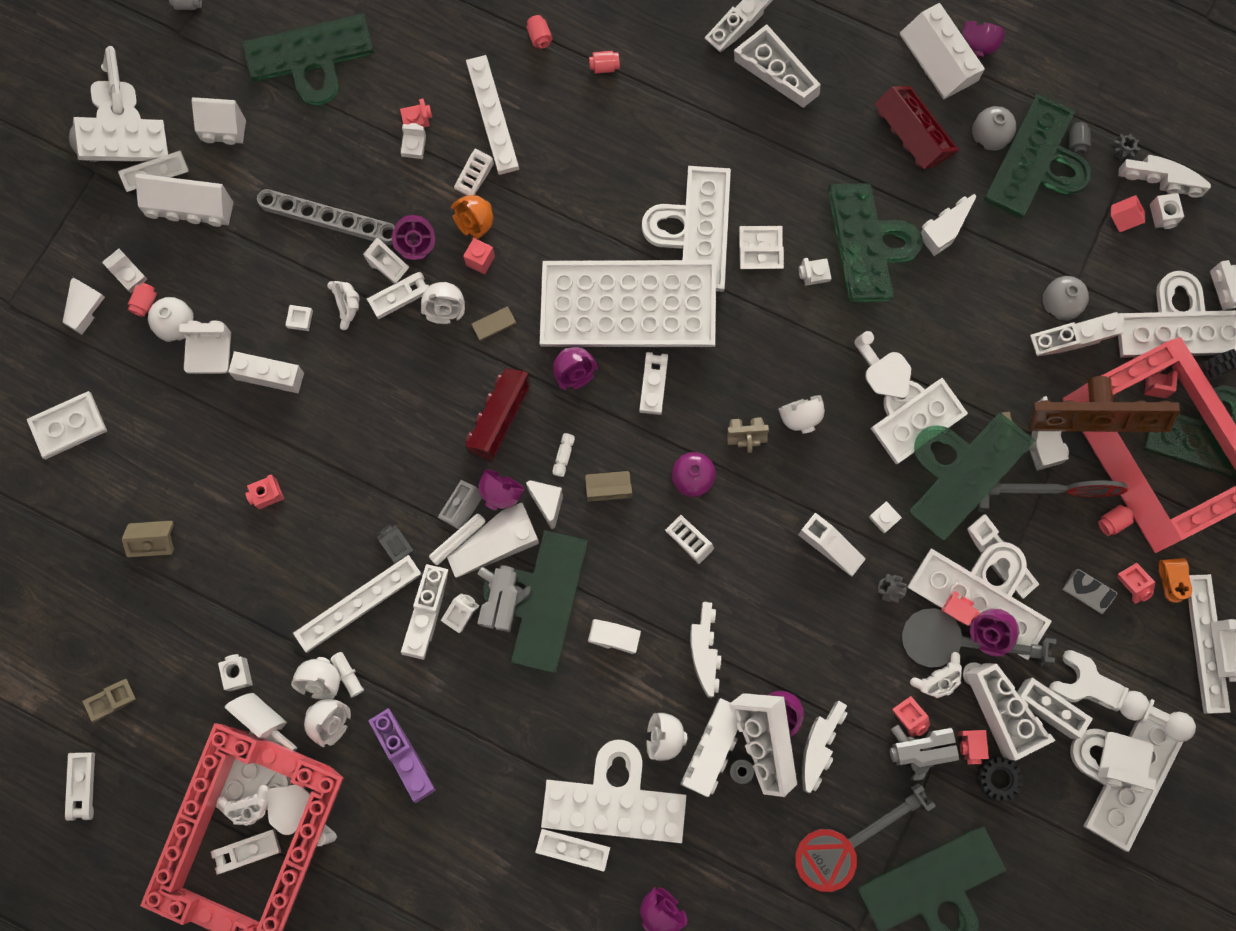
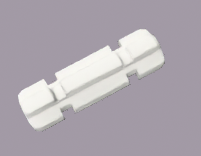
M563 434L562 444H560L556 457V464L553 467V474L563 477L565 474V466L568 464L572 450L571 446H573L575 440L571 434Z

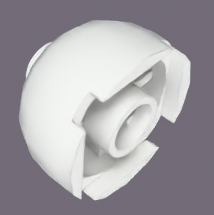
M447 282L434 283L423 293L421 313L426 315L427 320L437 324L450 323L449 319L457 317V320H459L464 315V297L455 285Z
M165 297L155 302L150 308L148 323L158 338L166 342L179 341L184 339L183 335L179 332L180 324H187L188 321H193L194 314L182 300L175 297Z
M821 395L810 397V401L802 399L779 408L783 423L794 431L801 430L802 434L814 431V426L821 422L825 412Z
M318 657L317 659L303 662L297 668L291 685L303 695L305 691L314 693L312 698L334 699L339 689L340 675L328 659Z
M322 699L316 702L306 712L304 727L307 735L321 747H325V744L333 745L341 738L348 727L344 723L346 718L350 719L351 717L350 708L335 699Z
M654 713L652 715L647 732H651V742L647 740L649 758L663 761L676 757L680 753L682 746H685L687 742V733L684 732L681 722L674 716L666 713Z

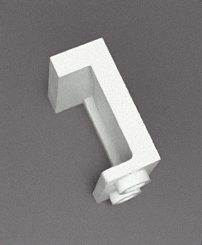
M1229 619L1211 622L1219 678H1229L1230 682H1236V620Z

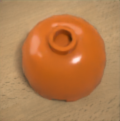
M464 196L455 201L451 206V210L454 208L455 214L452 215L453 220L460 231L466 236L470 233L474 236L473 238L479 239L489 231L493 224L492 207L488 201L480 196Z

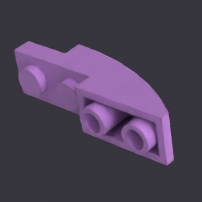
M388 708L368 720L413 802L417 803L436 791L427 775L425 767L391 710Z

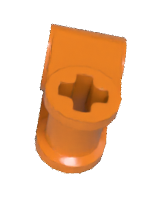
M1185 558L1160 560L1158 569L1165 598L1172 603H1178L1189 598L1192 594V586L1187 560Z

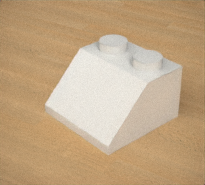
M192 97L195 132L201 141L206 143L224 142L229 145L243 143L246 119L235 100Z

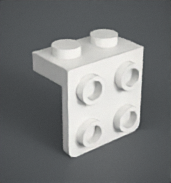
M1229 260L1222 261L1210 273L1222 310L1225 311L1236 308V265L1231 266Z
M188 321L187 324H180L179 332L186 339L184 371L188 374L227 373L229 371L231 331L221 321H210L209 323Z
M1108 732L1105 736L1098 777L1106 779L1107 784L1118 787H1121L1122 784L1128 785L1130 790L1139 793H1145V790H1155L1156 780L1148 778L1154 748L1153 744L1118 733Z

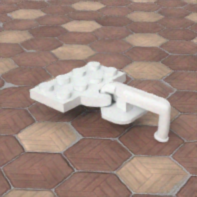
M108 46L105 49L101 69L108 73L109 81H97L91 86L92 103L99 108L96 118H73L78 160L150 161L168 155L163 120L140 118L139 112L134 108L136 105L135 89L129 83L119 81L115 49L113 46Z
M866 331L857 337L854 343L870 365L865 375L867 382L875 393L885 395L884 409L887 413V417L870 429L895 464H898L968 413L943 378L924 389L918 383L910 381L911 367L900 353L892 352L879 360L869 346L874 340V335L872 332Z
M273 730L268 737L264 738L293 751L298 748L277 730ZM235 759L220 796L225 797L228 801H239L242 798L254 796L258 793L260 786L266 785L268 787L265 810H268L269 823L281 834L290 835L297 830L310 793L300 786L291 785L290 778L256 763L246 764ZM217 804L216 807L223 813V809ZM326 824L317 846L334 842L337 838L336 833Z

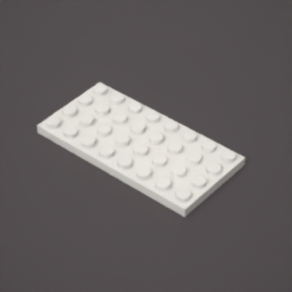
M716 260L543 261L540 324L541 347H715Z

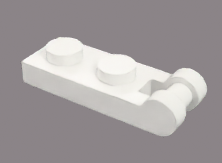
M417 272L367 298L377 318L380 319L422 297L425 290L429 287L424 282L423 274ZM416 285L418 288L412 291L410 286Z
M646 352L640 413L657 415L662 413L668 354L659 356L653 355L652 352ZM652 364H660V370L651 369Z
M68 753L65 819L67 821L76 820V818H82L83 820H91L93 818L95 753ZM76 801H82V808L76 807Z
M273 829L211 851L212 859L215 858L217 865L215 871L219 875L281 853L276 831ZM229 853L231 862L226 864L224 855Z

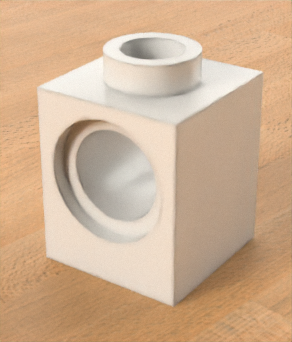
M1178 193L1157 196L1150 203L1155 228H1174L1184 218Z
M235 654L225 657V661L218 663L224 690L234 691L253 685L246 658ZM238 666L240 670L239 675L232 678L231 670L233 667Z

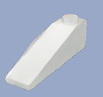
M519 503L498 513L447 558L455 578H458L539 544L523 504Z

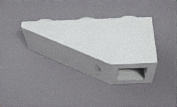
M975 194L969 198L963 197L955 204L956 207L951 210L950 208L945 209L939 214L938 219L935 221L930 219L922 226L923 230L919 237L934 256L953 243L976 198Z
M1047 396L1043 397L1040 401L1048 400ZM1032 431L1030 453L1036 470L1059 465L1069 459V450L1062 441L1061 431Z
M814 513L798 534L851 577L865 561V558L831 524L816 513Z

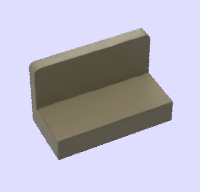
M629 471L588 474L585 476L587 502L632 498Z
M173 521L128 524L122 537L126 556L141 557L173 554L174 547L170 535L174 526Z

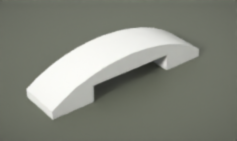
M986 514L982 515L968 528L972 540L981 553L988 546L1003 542L997 535L999 531ZM1001 558L996 564L990 566L1005 582L1008 578L1010 564L1007 559ZM1027 568L1023 579L1015 590V593L1021 599H1024L1039 585Z

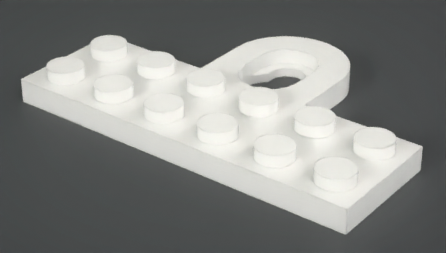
M688 166L686 205L659 204L651 207L643 216L642 232L645 239L654 246L683 249V260H716V291L724 292L731 169ZM676 218L682 221L684 229L679 234H669L665 230L659 229L657 222L661 219Z
M1185 271L1171 272L1159 282L1156 289L1157 313L1118 314L1124 333L1118 336L1120 358L1138 357L1167 341L1179 337L1182 338L1192 356L1219 355L1231 349L1236 351V310L1205 311L1202 286L1195 276ZM1178 286L1185 288L1189 296L1190 307L1188 311H1178L1172 304V297L1175 294V288Z
M1006 542L994 543L988 546L981 553L971 571L930 549L907 588L940 608L944 606L951 592L956 591L959 593V599L963 596L974 602L972 607L976 608L980 613L988 609H1002L1009 612L1018 623L1020 634L1016 644L1038 645L1052 622L1012 597L1025 575L1027 564L1022 551L1015 545ZM1001 558L1007 559L1010 564L1008 578L1002 585H991L986 578L988 567L996 564ZM1018 654L1026 660L1030 658L1029 655Z
M1148 719L1143 724L1139 722L1140 720H1137L1129 737L1153 744L1154 748L1148 778L1156 780L1155 790H1145V793H1139L1130 790L1128 785L1122 784L1121 787L1107 784L1106 779L1098 777L1099 766L1096 760L1091 757L1090 748L1094 745L1101 748L1104 747L1105 736L1108 733L1104 730H1086L1081 738L1073 739L1070 748L1071 759L1077 769L1104 785L1083 827L1125 852H1129L1183 743L1171 739L1163 726Z
M613 740L605 744L597 754L593 785L554 780L546 781L541 828L682 843L686 795L640 790L642 773L640 752L628 741ZM616 757L625 759L626 768L629 771L628 782L622 787L610 785L606 778L607 770Z

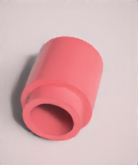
M540 15L529 18L526 28L533 46L540 49L548 47L552 41V36L546 20Z
M593 52V57H589L590 70H594L595 74L619 70L618 52Z
M142 283L141 286L136 285L128 302V311L145 317L157 296V293L154 292L155 288L145 283Z
M1118 505L1101 516V520L1098 521L1099 528L1107 536L1111 534L1116 535L1133 524L1134 514L1129 507Z

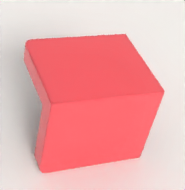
M1136 195L1111 205V217L1119 232L1145 223V211Z
M1173 370L1167 375L1159 373L1153 377L1146 378L1144 395L1166 399L1175 393L1178 371Z

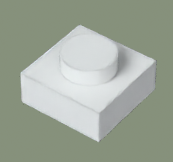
M290 305L286 327L309 331L313 310L308 307Z
M887 501L869 516L883 533L887 532L902 518Z

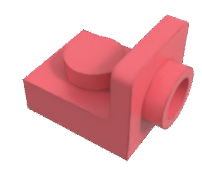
M419 99L420 105L400 109L403 124L416 123L423 127L430 126L428 118H432L430 106H425L424 99Z
M1138 563L1118 574V579L1133 594L1132 601L1135 604L1141 600H1148L1154 594L1155 581Z
M911 696L892 709L895 716L908 730L910 737L921 736L928 730L930 726L929 717Z

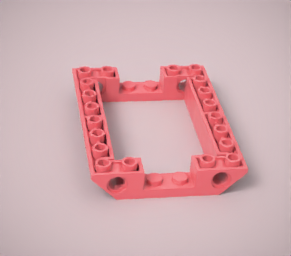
M1181 337L1167 341L1102 375L1111 378L1114 397L1117 393L1150 376L1153 377L1173 365V370L1178 371L1179 380L1236 470V425ZM1088 383L1064 397L1063 401L1089 402ZM1082 432L1110 480L1123 482L1128 485V492L1120 494L1125 505L1133 512L1134 520L1154 553L1236 513V486L1170 520L1118 432Z
M214 723L140 906L181 925L193 922L210 931H283L344 777L326 764L267 739L259 738L248 731ZM235 759L246 764H259L292 778L290 783L302 788L308 787L315 790L310 794L260 922L183 888L217 805V798L221 795Z

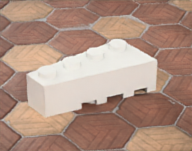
M767 24L734 50L735 62L804 108L820 95V83Z
M984 663L965 673L1003 758L1016 761L1055 741L1052 735L1048 734L1043 728L1039 718L1035 717L1028 708L1029 705L1014 690L1015 687L997 664Z
M741 694L729 706L731 711L735 712L738 719L737 727L739 732H743L747 742L745 748L755 763L753 768L762 792L765 795L785 797L797 785L784 697Z
M721 698L717 702L680 784L705 797H709L710 794L713 795L718 781H716L719 772L723 773L728 762L725 759L729 750L733 751L738 739L735 738L738 730L736 724L738 722L735 712L731 711L730 702Z

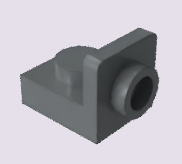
M389 525L379 532L380 535L377 538L394 563L413 551L396 525L392 527Z

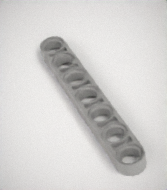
M269 189L262 190L257 195V202L265 211L371 241L379 238L385 245H393L392 238L386 239L383 237V233L386 230H393L395 225ZM266 196L273 197V201L269 205L262 203L263 198ZM287 201L293 202L292 209L288 211L283 210L282 205ZM306 207L314 209L310 216L302 214ZM326 213L334 214V218L329 222L322 220L323 215ZM351 218L354 220V224L351 227H344L343 221ZM366 224L374 225V230L371 233L363 232V227Z

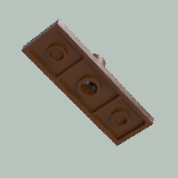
M1096 376L1088 380L1089 402H1074L1071 400L1064 402H1051L1048 400L1035 402L1029 421V431L1170 432L1180 408L1179 403H1171L1170 401H1160L1158 403L1146 401L1113 402L1111 378Z

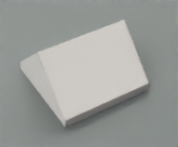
M535 481L526 482L531 497L551 529L555 528L563 499L562 488Z

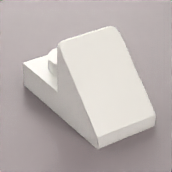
M376 238L363 254L372 268L378 269L392 283H397L409 268L379 238Z
M120 249L116 250L102 262L130 293L134 291L136 285H141L147 280Z

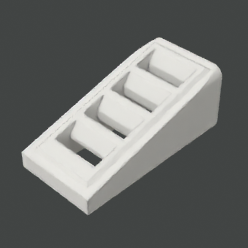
M474 149L454 189L466 196L475 195L494 165L493 158ZM473 167H475V168H477L478 170H480V173H478V172H476L475 170H473ZM468 175H471V176L475 177V178H476V181H474L473 179H471V178H469V177H467V176H468ZM466 182L472 185V189L463 185V183Z
M682 515L665 530L698 564L714 550L712 543ZM684 524L686 527L676 535L675 532ZM691 531L692 533L683 541L682 538ZM697 537L698 540L689 547L688 545Z

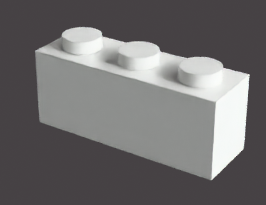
M235 351L228 371L235 380L299 393L304 372L299 365Z
M1034 678L1025 679L1017 691L1018 695L1029 705L1028 708L1031 712L1071 739L1081 738L1093 719Z

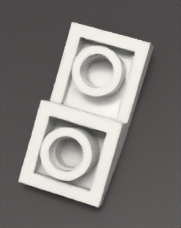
M594 619L588 642L605 648L612 647L634 654L637 650L641 631Z

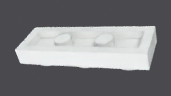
M180 150L119 170L118 173L126 192L136 189V173L171 178L186 173L189 169Z
M542 829L535 853L605 871L610 847Z

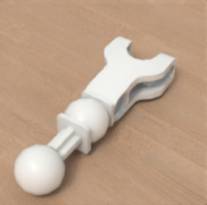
M1071 650L1064 652L1063 661L1075 670L1077 680L1073 684L1054 681L1050 684L1049 689L1069 703L1088 699L1116 712L1120 710L1127 719L1140 720L1139 722L1142 724L1148 719L1163 726L1167 735L1179 742L1188 741L1195 734V722L1187 713L1173 712L1168 714L1153 707L1155 700L1151 699L1148 701L1147 697L1141 692L1128 691V688L1100 675L1091 658Z

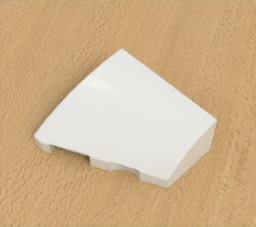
M72 278L63 323L82 335L95 318L92 316L93 312L105 297L86 284Z

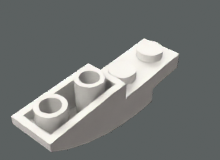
M742 0L736 8L732 7L706 35L705 39L719 52L723 51L741 37L764 14L763 10L773 0Z
M1148 155L1143 162L1126 159L1120 166L1118 176L1126 177L1129 180L1141 179L1147 180L1149 183L1160 182V190L1167 191L1169 194L1180 193L1196 198L1202 197L1211 188V184L1193 170L1174 161Z
M1115 312L1077 324L1073 322L1032 334L1030 337L1036 355L1042 356L1100 343L1101 340L1122 335L1124 330L1118 313Z
M426 564L413 605L414 611L402 646V655L424 660L429 641L432 640L448 569Z
M703 602L700 625H691V654L701 687L707 697L712 698L714 692L718 693L719 679H715L716 669L720 670L721 656L717 655L718 650L708 649L709 645L713 646L714 632H710V623H715L716 609H712V603Z
M840 701L835 702L826 720L820 716L816 717L809 732L802 761L803 791L807 793L818 789L822 781L819 776L823 769L828 770L833 761V758L830 757L833 751L826 748L825 745L832 743L836 735L834 729L837 723L841 725L847 715V712L844 711L847 705Z

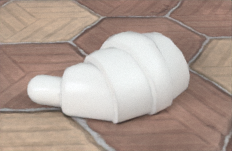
M331 281L327 284V287L332 290L336 298L341 318L340 328L347 330L350 321L353 320L356 311L359 310V294L350 283Z
M953 652L951 654V661L948 662L947 666L935 670L931 674L932 676L922 680L912 678L910 684L920 689L921 692L935 698L952 694L953 690L961 684L962 666L960 665L959 653Z
M262 785L257 794L242 798L239 801H228L225 797L220 796L217 798V804L223 809V814L235 825H251L265 815L268 787Z

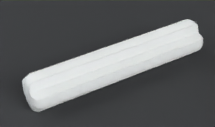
M480 514L473 516L430 554L429 558L432 562L439 565L485 524V519Z

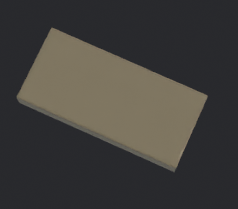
M507 306L471 325L479 341H482L515 325L516 321Z

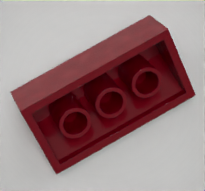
M892 86L875 103V106L878 108V114L887 120L890 124V130L900 137L903 141V147L915 157L914 161L920 168H933L959 151L911 86Z
M505 368L503 374L500 373L497 376L494 392L488 394L483 413L479 412L476 417L475 424L477 425L474 431H470L466 437L465 443L467 444L468 452L490 462L493 461L531 386L529 375L525 371Z

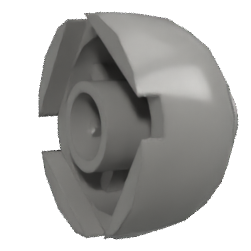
M999 106L983 110L972 125L974 140L984 145L983 148L996 151L1005 148L1011 142L1016 132V121L1013 114L1008 109Z
M1073 276L1056 278L1047 286L1043 293L1045 310L1048 313L1051 312L1058 320L1068 321L1075 319L1085 310L1089 301V292L1086 285Z

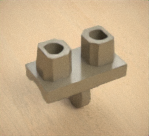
M762 418L751 419L750 426H742V420L731 419L730 427H728L727 443L728 445L746 447L747 453H752V446H760V443H767L768 425H764Z

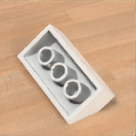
M940 3L921 12L900 32V36L943 100L978 82L985 70Z
M136 173L138 207L145 216L153 219L165 217L171 221H179L181 219L193 224L205 222L216 227L229 225L233 200L222 184Z

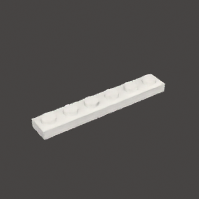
M484 55L466 60L498 174L501 175L519 170L487 56Z
M407 555L293 634L304 651L308 653L422 574L411 557Z
M1211 574L1189 575L1192 594L1188 598L1203 713H1229L1230 705L1226 678H1219L1211 627V622L1217 621Z

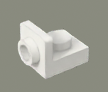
M416 123L403 124L401 156L423 159L426 140L424 127Z
M804 258L801 266H799L800 279H804L805 286L830 282L832 279L827 259L809 261L808 258Z
M460 594L453 599L441 621L458 633H461L472 614L479 608V605L475 603L471 596Z

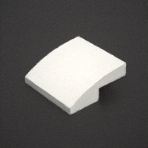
M739 226L740 269L784 268L782 226Z
M254 693L240 696L225 706L230 713L259 738L268 737L273 730H282L287 723Z

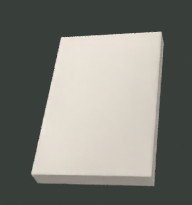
M89 391L27 419L41 456L45 460L107 432L94 398Z

